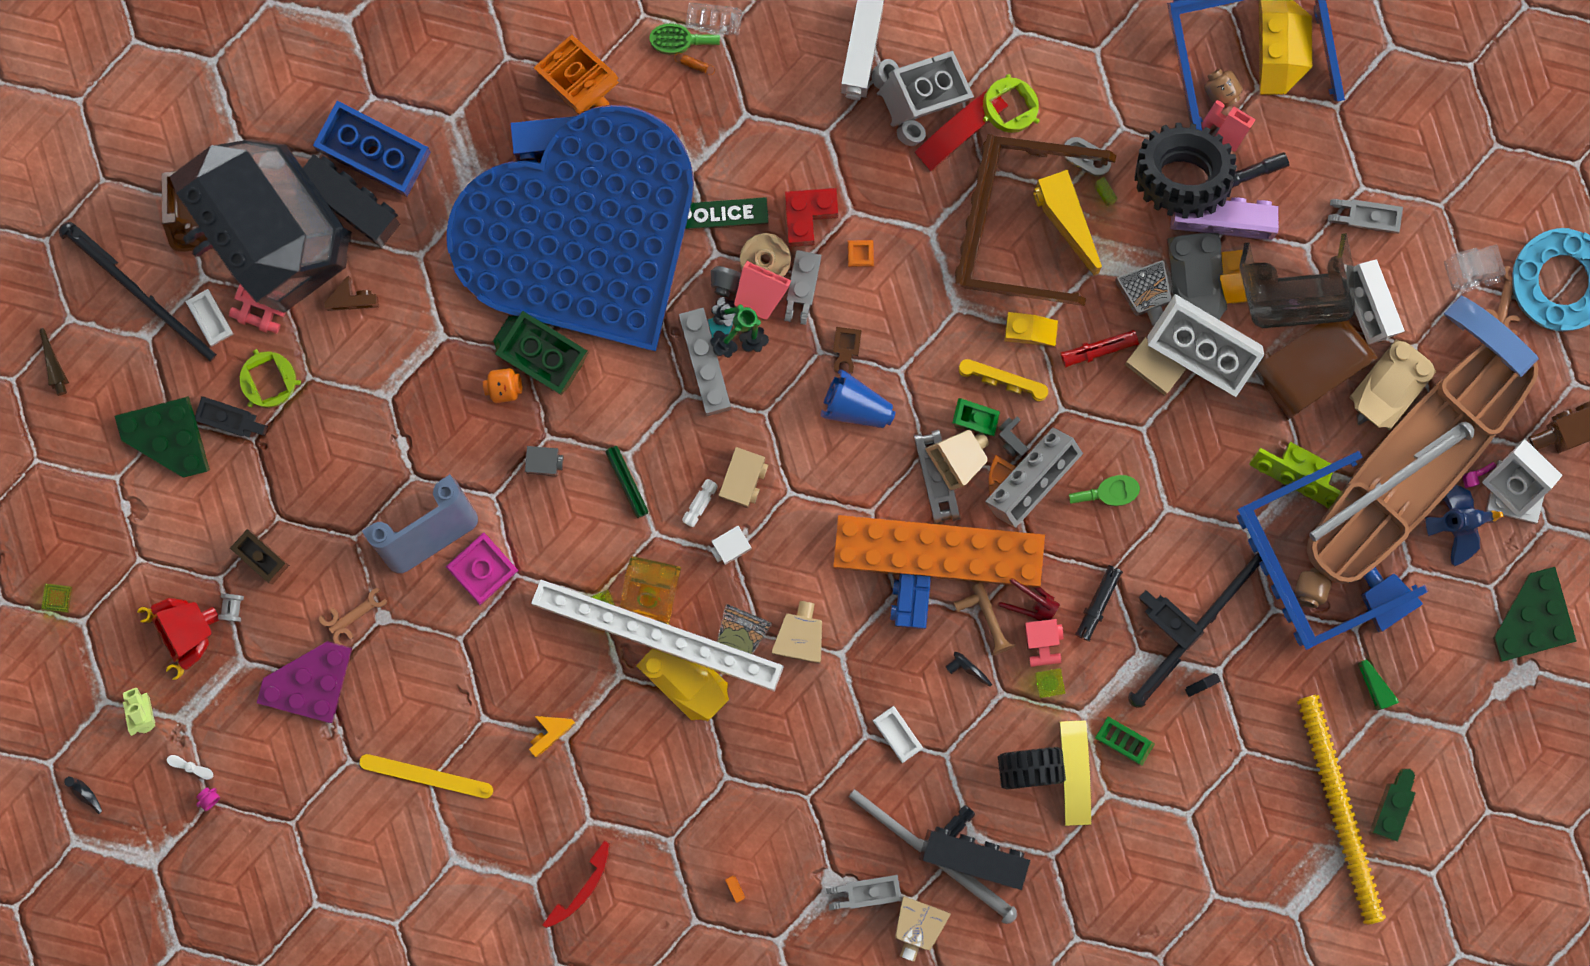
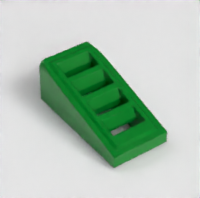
M1367 659L1358 662V667L1376 710H1382L1399 703L1398 698Z
M1109 716L1095 737L1098 741L1141 766L1155 745L1149 739ZM1114 725L1117 728L1111 739H1105ZM1121 732H1126L1119 746H1117L1115 743ZM1131 736H1133L1135 740L1128 751L1124 750ZM1140 742L1145 743L1138 756L1133 755Z

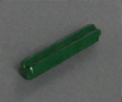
M618 446L607 449L605 453L636 518L647 515L649 511Z

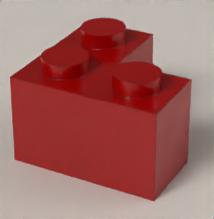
M828 188L785 192L789 247L814 245L813 220L838 218L837 189Z

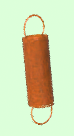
M685 54L681 59L682 61L678 62L703 73H706L710 65Z

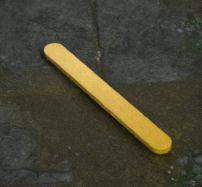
M370 754L363 755L359 761L360 766L369 771L480 798H489L493 794V787L489 783Z

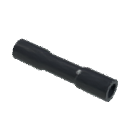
M1285 152L1266 158L1257 164L1236 171L1232 188L1261 175L1270 174L1289 167L1287 155Z

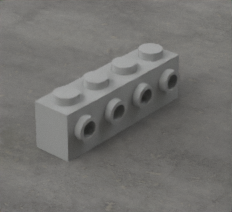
M1052 428L985 502L995 517L1016 528L1083 455V452L1074 438Z

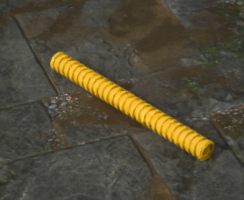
M1312 695L1299 699L1297 705L1301 706V709H1299L1300 713L1303 712V717L1301 718L1306 722L1304 728L1308 729L1306 735L1310 736L1309 744L1313 745L1311 751L1315 752L1313 758L1317 759L1316 767L1320 769L1318 774L1322 775L1320 781L1325 785L1323 787V791L1327 792L1325 798L1329 799L1327 804L1332 809L1330 814L1334 815L1332 821L1336 822L1337 825L1334 828L1338 830L1339 834H1337V837L1341 839L1339 844L1340 846L1343 845L1344 848L1341 851L1346 855L1344 861L1348 862L1346 868L1350 869L1349 877L1353 878L1351 884L1355 885L1353 891L1358 895L1356 897V900L1360 902L1358 907L1362 908L1360 914L1365 918L1363 924L1378 923L1383 921L1386 915H1382L1384 909L1379 905L1381 899L1377 898L1379 892L1375 891L1376 883L1372 881L1374 876L1370 875L1372 869L1371 867L1368 868L1367 865L1370 862L1365 858L1367 852L1363 851L1365 846L1360 841L1362 836L1358 835L1360 829L1356 828L1358 822L1353 818L1355 813L1351 812L1353 806L1349 805L1348 801L1351 799L1346 795L1348 789L1344 788L1346 783L1342 781L1343 773L1339 772L1341 766L1337 765L1339 759L1335 758L1336 750L1332 749L1334 743L1330 742L1329 738H1332V736L1327 732L1329 730V727L1325 725L1327 720L1323 719L1325 713L1320 709L1322 707V703L1318 702L1320 696Z

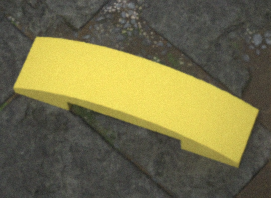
M1086 721L1060 722L1061 748L1066 781H1064L1065 826L1091 825L1090 768Z

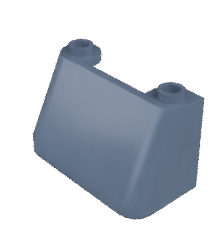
M451 475L443 478L434 486L433 496L439 506L401 531L393 532L392 528L384 522L373 523L362 530L368 542L391 571L395 573L409 571L476 527L478 523L477 512Z

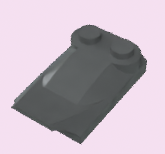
M1200 233L1168 238L1167 244L1173 296L1175 294L1220 320L1223 313L1227 310V302L1220 281V275H1223L1219 233Z

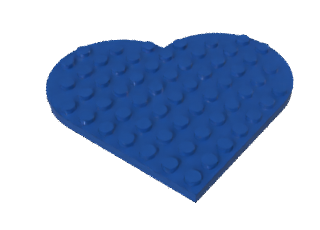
M608 105L584 111L564 124L552 137L545 149L541 163L532 161L503 163L482 172L464 188L452 207L447 225L448 253H450L454 271L464 287L466 286L479 301L495 310L515 316H520L521 312L524 311L543 323L656 351L693 198L694 177L690 158L675 132L662 120L644 110L623 105Z

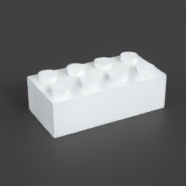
M1176 294L1147 336L1148 346L1237 397L1264 356L1261 344Z

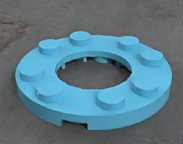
M1570 228L1552 229L1530 240L1518 254L1512 271L1513 293L1521 310L1536 324L1554 331H1573L1590 325L1589 234L1571 230ZM1558 255L1577 259L1585 267L1588 275V288L1584 296L1570 305H1560L1548 300L1539 286V273L1543 264L1550 258Z

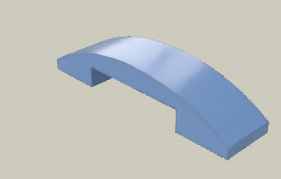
M1462 295L1444 313L1462 330L1466 329L1497 354L1501 361L1520 377L1539 359L1503 323Z

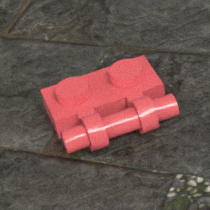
M239 284L234 299L242 302L243 305L241 310L232 307L229 317L237 319V322L243 325L248 323L259 327V330L265 333L270 331L277 334L281 325L272 321L273 315L284 318L285 313L257 303ZM277 288L269 295L274 297L283 289ZM252 306L264 310L263 317L251 314Z

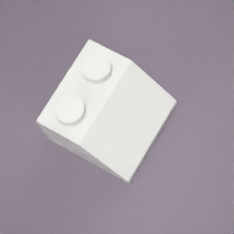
M1524 439L1482 483L1521 518L1553 488L1562 477V474Z

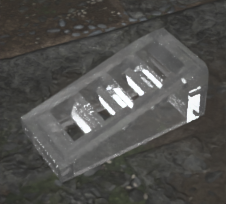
M689 2L685 28L739 35L742 10L738 7ZM697 10H701L700 23H696ZM708 11L711 12L709 25L706 24ZM718 13H722L720 26L717 25ZM729 14H730V15H731V17H730V24H729V27H727L728 17H729Z

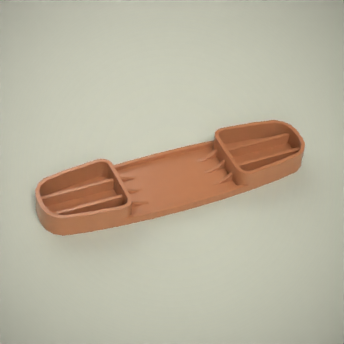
M1481 344L1448 372L1413 406L1370 454L1329 507L1316 528L1373 490L1378 483H1381V485L1386 483L1394 474L1416 460L1413 457L1416 453L1459 423L1468 422L1473 426L1475 431L1471 440L1462 439L1316 542L1309 538L1307 553L1309 561L1315 569L1334 583L1346 584L1361 579L1380 564L1405 541L1409 533L1436 507L1474 464L1496 434L1505 428L1538 378L1539 368L1537 361L1520 377L1507 367L1497 354L1486 345Z

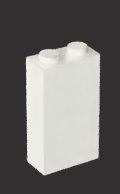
M857 0L841 84V93L846 94V98L860 100L861 97H867L884 0Z

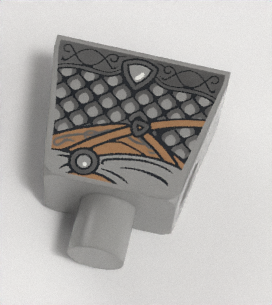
M1163 260L1119 276L1115 280L1134 314L1139 316L1148 313L1151 324L1154 326L1163 313L1162 307L1168 305L1171 301Z

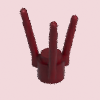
M1013 578L1010 579V583L1036 600L1033 606L1036 612L1003 602L998 603L999 607L1033 617L1038 621H1042L1043 618L1046 620L1053 618L1060 606L1058 602L1054 601L1055 597L1048 594L1041 587L1034 588L1040 594L1038 596Z

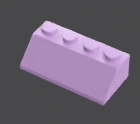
M1233 197L1231 201L1226 200L1223 207L1217 204L1216 212L1212 214L1205 210L1203 217L1197 218L1195 213H1191L1188 219L1182 218V213L1174 212L1173 217L1171 216L1170 229L1273 240L1278 233V206H1272L1271 201L1258 200L1254 204L1246 203L1247 199Z

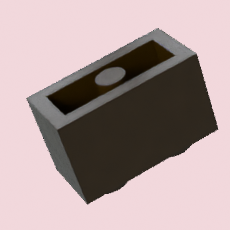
M248 529L230 547L235 554L272 585L290 566Z

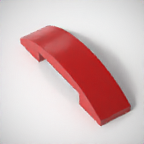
M987 90L952 117L914 152L930 172L945 161L953 151L985 124L990 123V121L984 122L983 120L986 116L983 100ZM1001 96L990 101L998 114L1009 106Z
M604 840L589 862L596 866L597 869L568 908L558 903L542 924L544 927L548 928L565 920L576 912L592 895L603 876L610 851V843Z

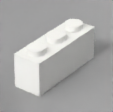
M1377 260L1358 264L1340 273L1368 345L1386 340L1405 331Z

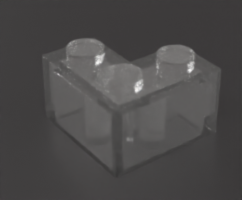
M1498 245L1479 250L1474 248L1452 254L1444 261L1452 291L1460 289L1461 293L1475 290L1476 287L1480 286V283L1485 282V286L1501 282L1500 278L1506 274Z

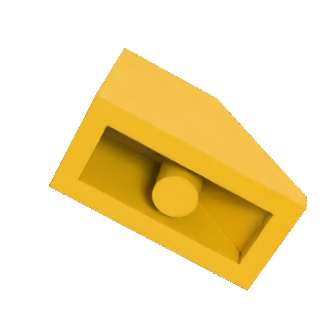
M1008 312L1004 341L1055 347L1058 321L1032 314Z

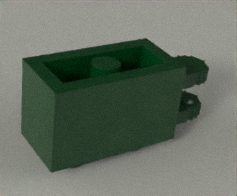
M1411 768L1401 769L1397 773L1398 776H1396L1394 784L1389 783L1386 785L1371 825L1370 833L1393 842H1398L1416 794L1411 791L1416 776Z

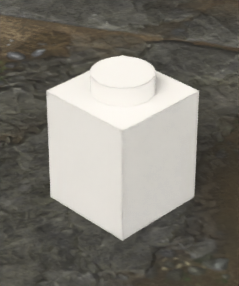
M739 526L712 541L714 547L710 549L717 562L723 560L725 565L752 550Z

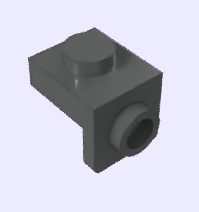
M1009 417L999 427L1002 432L998 437L1005 443L1002 447L1012 457L1017 455L1021 458L1028 451V448L1011 432L1021 419L1016 417L1012 420Z

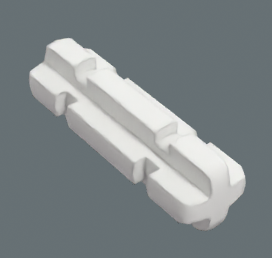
M710 479L705 480L702 485V491L698 492L689 507L690 511L686 512L682 518L683 523L690 527L695 526L698 521L697 517L701 516L711 500V494L714 495L718 488V485Z

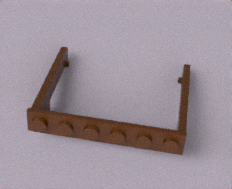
M987 134L986 141L982 145L983 156L981 166L978 167L976 173V189L971 196L972 208L970 215L966 219L967 231L965 240L961 243L960 247L961 259L955 270V283L965 289L1085 306L1086 298L1076 292L1072 294L973 279L1001 148L1026 151L1038 157H1047L1048 154L1097 160L1106 166L1108 162L1115 163L1117 155L1109 150Z

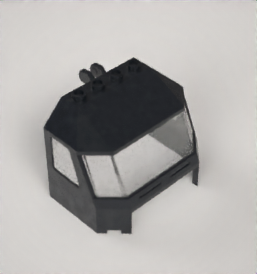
M254 139L211 145L170 175L176 194L199 226L187 233L183 240L186 244L192 243L204 234L208 240L192 250L195 257L204 254L213 247L232 276L257 303L285 313L346 268L347 250L351 242L352 232L342 226L292 153L295 149L286 144Z

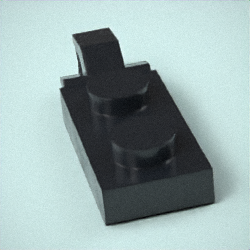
M201 396L195 414L197 422L242 437L250 438L251 432L265 436L268 428L266 425L255 422L257 416L251 414L252 412Z
M1147 590L1139 597L1140 601L1148 607L1145 613L1149 619L1186 652L1204 634V631L1166 597L1164 598L1160 595L1156 599Z

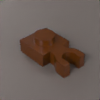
M836 327L833 353L839 354V358L834 364V372L839 371L841 363H847L849 365L848 373L853 374L854 364L851 357L859 355L862 330Z

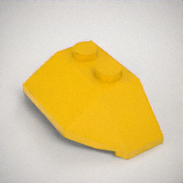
M1259 0V95H1285L1312 68V16L1294 0Z

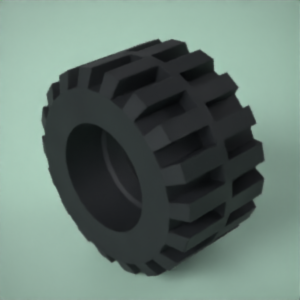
M1050 747L1002 753L997 756L1001 788L1006 790L1060 784L1066 781L1063 751L1061 748Z

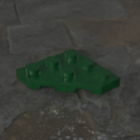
M189 396L114 416L121 441L179 476L185 478L210 471Z
M1556 567L1533 572L1526 577L1521 590L1515 597L1502 624L1493 637L1500 662L1577 642Z

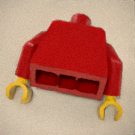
M175 598L162 600L151 605V608L140 607L137 613L145 611L148 613L147 618L140 622L150 623L153 621L173 661H178V663L168 666L166 672L174 667L178 670V675L173 680L182 677L184 670H188L198 662L209 646L208 638L212 635L209 625L219 621L217 611L214 607H211L201 612L196 602L189 603L186 600Z

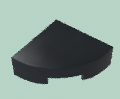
M1213 673L1187 686L1185 691L1188 697H1191L1221 682L1217 673Z

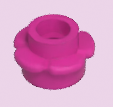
M207 787L202 790L196 797L199 800L196 806H201L204 811L211 809L220 800V796L216 793L217 789L213 788L210 790Z

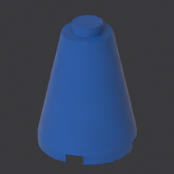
M840 369L838 371L840 378L834 377L823 403L828 406L826 411L821 410V417L877 428H884L886 424L890 426L896 413L892 410L893 405L852 375Z

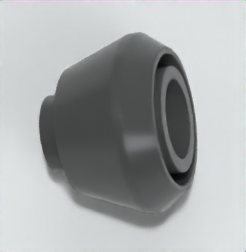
M716 266L711 270V287L715 288L714 293L729 297L730 293L735 294L737 292L741 277L740 272L721 266Z

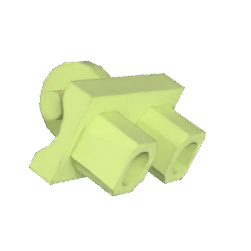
M138 688L124 692L123 698L125 702H123L130 735L132 736L137 732L147 733L155 726V719L149 695L147 693L141 695Z

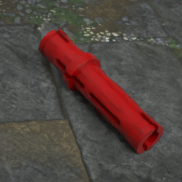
M1133 329L1091 344L1087 342L1082 343L1081 347L1061 352L1060 355L1064 367L1067 368L1087 361V363L1093 362L1094 358L1135 345L1137 346L1139 341Z

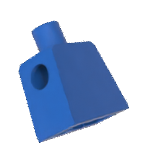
M1376 567L1363 576L1370 586L1369 590L1361 594L1368 611L1411 591L1396 574H1391L1383 579ZM1417 597L1372 618V621L1377 631L1382 632L1423 605V603Z

